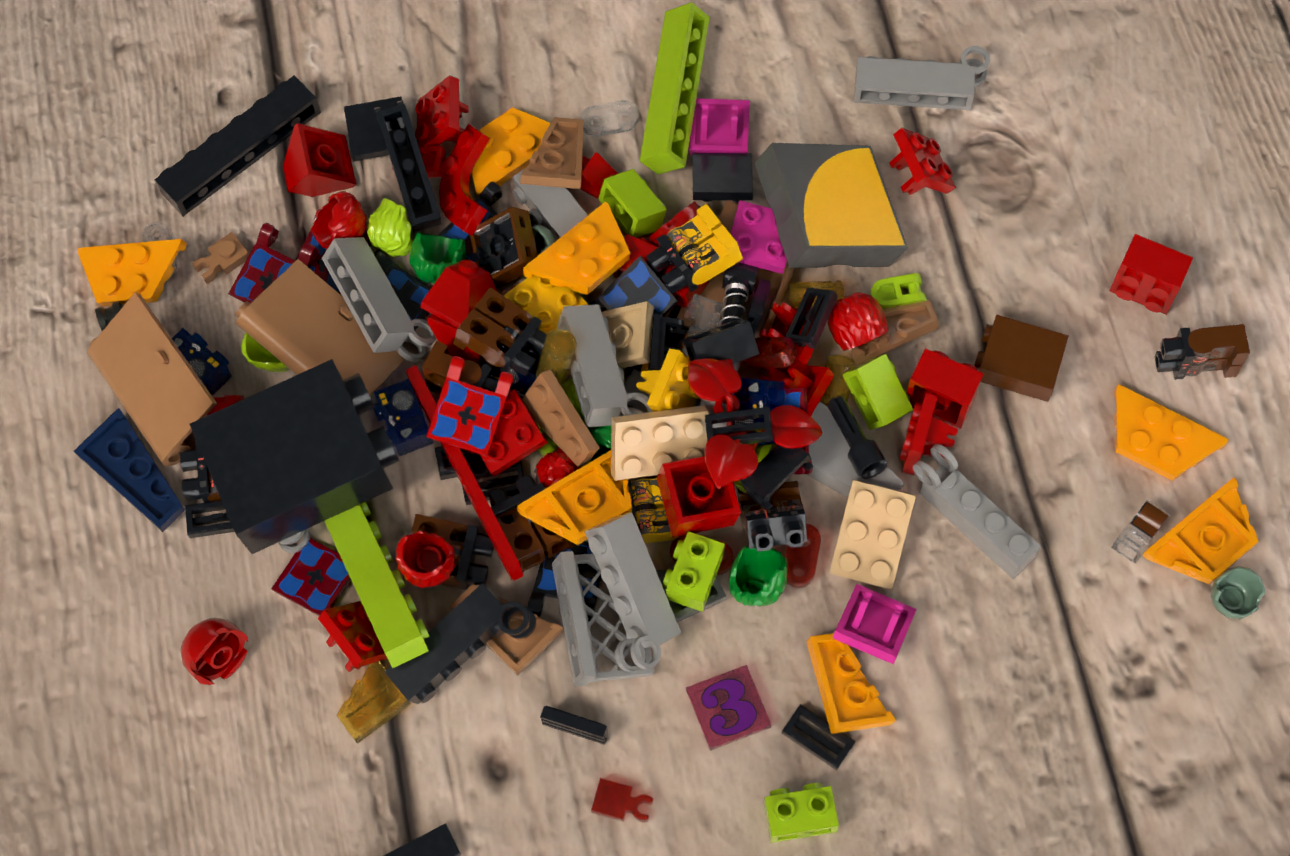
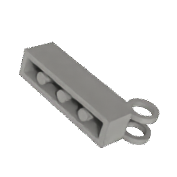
M970 46L962 52L960 62L954 63L936 62L934 60L913 61L904 58L882 59L875 56L858 57L855 74L854 103L971 110L975 86L982 84L986 78L990 55L980 46ZM970 53H978L984 57L985 63L983 64L977 59L965 60V57ZM982 73L980 78L975 79V74Z
M523 170L513 176L515 189L512 192L520 205L526 204L530 209L529 214L532 215L533 222L536 225H542L549 229L556 238V241L588 216L567 188L520 184Z
M364 237L334 238L323 255L322 260L373 353L398 351L408 361H420L426 354L425 347L431 346L436 340L427 321L423 319H413L411 321ZM414 326L424 328L429 333L430 339L418 336L414 331ZM403 342L414 344L418 348L419 354L409 353L404 348Z
M600 305L564 306L557 327L586 427L610 426L612 424V417L641 414L640 410L627 407L628 402L631 400L642 402L647 408L646 413L653 412L647 405L649 398L646 395L636 392L629 393L625 390L623 369L618 367L616 347L614 342L610 341L608 320L606 317H603Z
M935 444L930 449L934 460L940 465L936 471L923 461H917L913 465L914 473L922 482L920 494L1014 580L1035 559L1041 545L957 470L958 462L948 449L940 444Z
M630 512L613 517L584 531L589 541V548L594 554L601 570L602 579L606 583L613 599L614 608L619 614L626 631L627 639L620 641L615 650L616 662L626 672L637 671L640 668L649 669L655 667L661 658L660 645L681 634L633 513ZM627 644L631 645V657L635 663L634 666L628 665L623 658V650ZM652 647L653 658L649 663H645L644 648Z

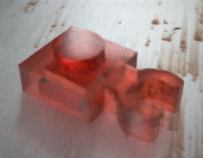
M600 778L591 813L624 822L627 812L631 813L637 821L645 823L648 822L649 815L641 814L638 811V807L643 803L653 805L654 799L645 794L631 797L633 790L631 786Z

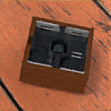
M510 207L481 223L473 236L470 235L473 252L478 255L479 261L476 263L478 267L490 273L496 289L523 276V267L538 256L528 210Z

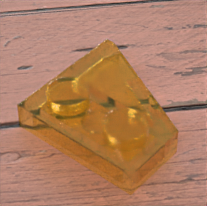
M380 661L368 664L369 666L362 679L355 682L349 699L343 703L336 715L357 744L411 704L384 672L386 669Z

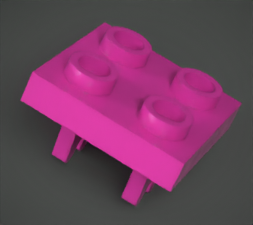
M697 98L689 141V155H692V153H748L750 100Z
M739 200L730 233L738 243L743 260L739 263L783 274L787 259L777 232L776 219L772 209Z
M856 584L834 632L833 639L894 665L917 609Z

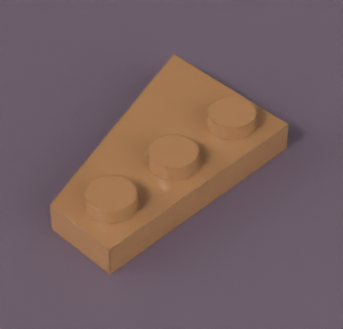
M554 117L542 138L537 152L534 151L527 169L523 170L520 184L580 189L584 120Z
M551 369L540 373L522 398V401L534 421L578 467L588 463L599 450L598 444Z

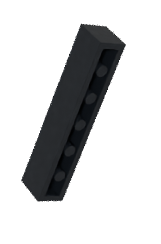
M295 75L287 81L281 82L275 90L264 98L258 99L251 108L243 114L234 117L219 132L211 134L195 150L187 152L183 159L175 165L163 170L154 179L161 194L184 217L291 136L293 128L297 123L305 125L320 114L321 111L316 97Z

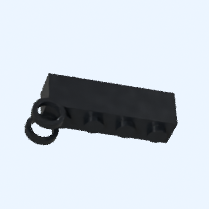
M401 100L397 102L395 107L381 110L380 107L374 108L413 233L441 225L440 213L406 105Z
M482 583L428 632L430 637L424 639L429 650L428 652L395 668L390 666L384 672L409 702L415 704L420 702L426 703L437 693L436 688L442 682L452 680L461 672L462 668L460 666L469 658L474 659L486 649L485 644L494 635L498 637L506 633L516 639L526 638L535 630L536 617L529 608L519 602L511 601L504 604L490 587ZM522 611L524 616L522 624L516 629H511L509 625L511 616L516 612Z

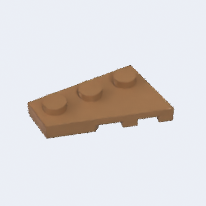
M931 301L883 309L887 320L888 332L867 344L851 348L850 352L855 365L937 330L938 318Z
M472 584L449 606L451 611L478 586ZM499 597L504 604L508 602L507 600ZM522 611L516 612L511 616L509 621L511 629H516L522 624L524 619ZM534 614L536 617V627L530 636L516 639L503 633L498 637L494 635L486 645L518 676L564 632L563 627L547 622Z

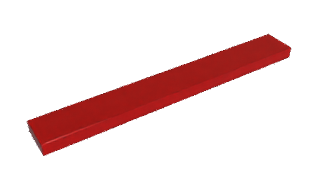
M414 365L406 369V375L414 394L431 424L437 404L420 371ZM440 442L510 579L515 581L523 577L520 563L460 448Z

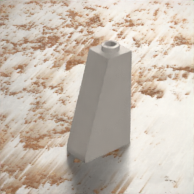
M819 402L811 417L820 425L823 433L816 442L809 445V454L814 467L812 473L806 475L847 498L853 479L901 491L904 482L888 466L873 478L863 479L861 476L858 477L848 459L850 447L829 408Z

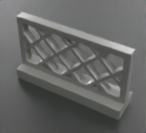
M573 551L560 552L553 561L552 568L574 687L587 686L590 682L652 676L654 674L653 668H640L633 672L616 670L619 666L616 662L615 653L605 645L612 635L620 641L627 639V637L618 630L622 623L621 619L613 626L599 615L606 605L613 610L615 608L611 595H606L593 585L601 574L594 554L574 555ZM587 563L597 571L591 582L579 574L578 564ZM588 590L603 601L597 612L585 604L584 596ZM587 615L591 616V620L589 622ZM594 621L609 632L602 643L591 636L590 626ZM630 644L626 645L627 648L623 653V658H625L631 650ZM648 647L644 648L645 663H649L652 660L650 648ZM600 652L615 663L611 671L598 672L596 657Z

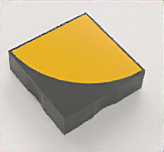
M771 143L754 163L766 200L774 213L777 232L790 268H817L832 265L889 267L908 249L871 146Z

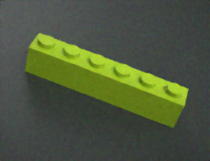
M692 2L665 11L640 155V162L658 175L686 166L710 19L706 13Z
M366 502L324 522L392 668H395L428 652L429 650L424 639L430 636L422 619L415 621L412 616L413 613L417 612V609L410 594L403 596L400 591L401 588L405 587V584L398 569L390 570L388 564L394 561L386 544L379 547L377 540L381 539L382 536L375 521L368 523L366 516L371 513Z

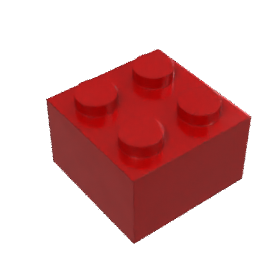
M1134 234L1109 291L1115 293L1123 300H1132L1144 305L1152 312H1161L1167 315L1181 288L1193 257Z
M925 348L910 378L906 394L910 397V404L913 409L916 402H923L925 393L938 396L933 417L961 429L976 398L984 373L979 372L971 364H961L949 359L941 351H931Z
M705 456L662 464L657 476V482L672 537L687 535L688 531L698 533L735 525L741 510L733 482L717 489L708 472Z

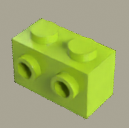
M634 169L604 179L598 199L602 204L604 202L609 204L616 222L626 234L638 238L653 233L662 226L667 209Z
M886 354L869 359L842 374L869 430L886 426L913 410L910 404V397L902 387L896 375V368Z
M688 531L685 540H679L676 545L673 558L677 559L674 570L668 569L662 586L666 588L667 599L703 612L724 556L725 544Z
M811 783L804 785L802 791L790 792L789 788H780L770 791V796L764 797L763 804L770 843L836 833L838 831L839 822L832 786L823 787L822 783Z

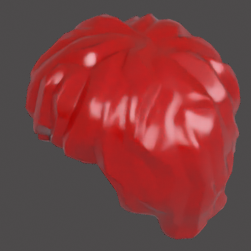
M341 191L329 196L328 203L316 212L317 219L314 220L313 226L310 228L318 243L323 248L328 249L334 238H357L363 235L366 230L367 216L354 195Z
M861 292L837 300L827 322L833 339L843 351L867 344L888 332L886 316L878 300L871 295Z
M419 530L400 539L396 549L397 568L413 586L420 588L434 587L450 578V574L455 567L454 547L450 546L443 537Z

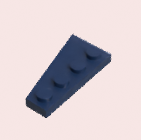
M120 408L112 413L74 450V453L161 532H164L185 511Z

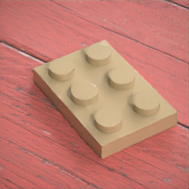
M648 301L602 312L603 317H606L608 320L610 341H613L616 347L618 367L627 368L650 363L654 306ZM566 362L565 375L571 378L572 375L570 372V368L568 362Z
M703 405L612 417L611 475L614 480L658 475L664 463L705 456L704 450L707 443L705 415H708L707 408Z
M853 479L829 574L892 590L916 495Z

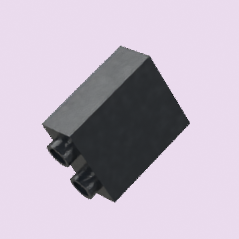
M333 359L189 424L234 532L251 554L393 489L384 468L400 461L384 426L369 433L365 428L360 414L375 408L360 374L357 373L343 380Z

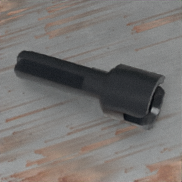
M842 396L832 398L829 401L828 408L850 447L848 459L858 477L861 476L863 479L877 476L887 467V461L879 446L874 440L866 438L845 398Z

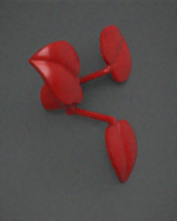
M703 358L691 361L688 364L687 379L692 391L698 397L707 401H719L725 397L727 412H732L733 397L730 393L739 391L742 385L737 371L729 364L716 359ZM781 405L770 412L773 439L779 446L790 449L802 448L816 442L822 436L823 431L820 425L808 413L798 407ZM733 421L726 422V426H732ZM746 432L715 435L706 443L704 450L705 462L710 477L717 489L729 483L745 479L756 471L758 457L754 450L758 443L743 444L740 443L739 439L733 440L728 437L747 434Z

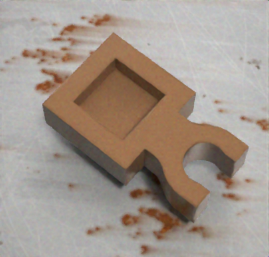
M231 232L207 249L210 256L199 258L192 265L197 272H200L203 268H209L207 272L201 275L204 281L209 284L216 278L219 271L223 270L227 275L246 262L249 252Z

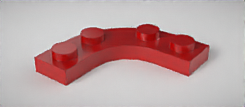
M468 124L459 135L451 154L442 164L443 177H441L439 198L440 207L446 218L463 232L473 236L488 210L477 203L470 195V174L491 138Z

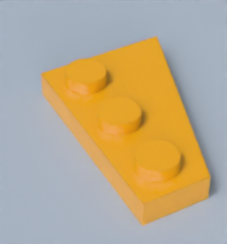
M834 633L810 636L806 642L831 734L892 725L896 719L891 711H886L878 698L880 696L879 692L865 678L860 670L861 664L849 645L833 639Z

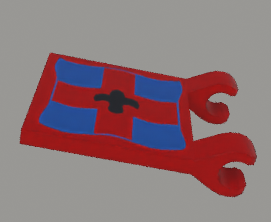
M453 356L426 438L487 457L513 382V375L502 372L496 391L492 392L459 381L465 362L463 358Z

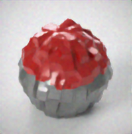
M562 449L547 453L539 460L534 470L537 474V484L542 482L546 489L584 465L578 467Z

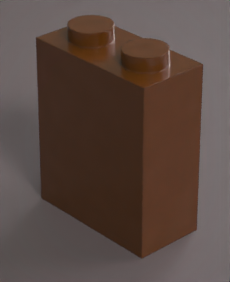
M996 315L993 325H986L982 337V342L987 343L985 352L978 351L974 367L979 372L984 373L982 383L1048 402L1055 386L1069 335Z

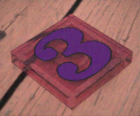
M747 665L686 687V693L709 751L771 728V722Z

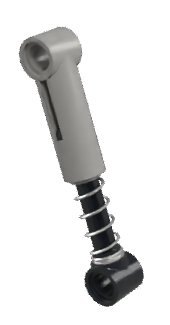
M738 262L725 270L722 288L725 290L726 295L723 299L725 307L721 310L723 319L720 320L719 326L721 323L725 324L739 318L742 319V313L746 311L744 302L748 300L749 294L752 295L758 267ZM740 362L733 364L734 369L737 371V373L739 370ZM701 399L700 406L704 405L707 408L708 415L714 414L713 406L715 401ZM722 404L723 413L727 412V404ZM726 422L712 425L713 428L725 427Z

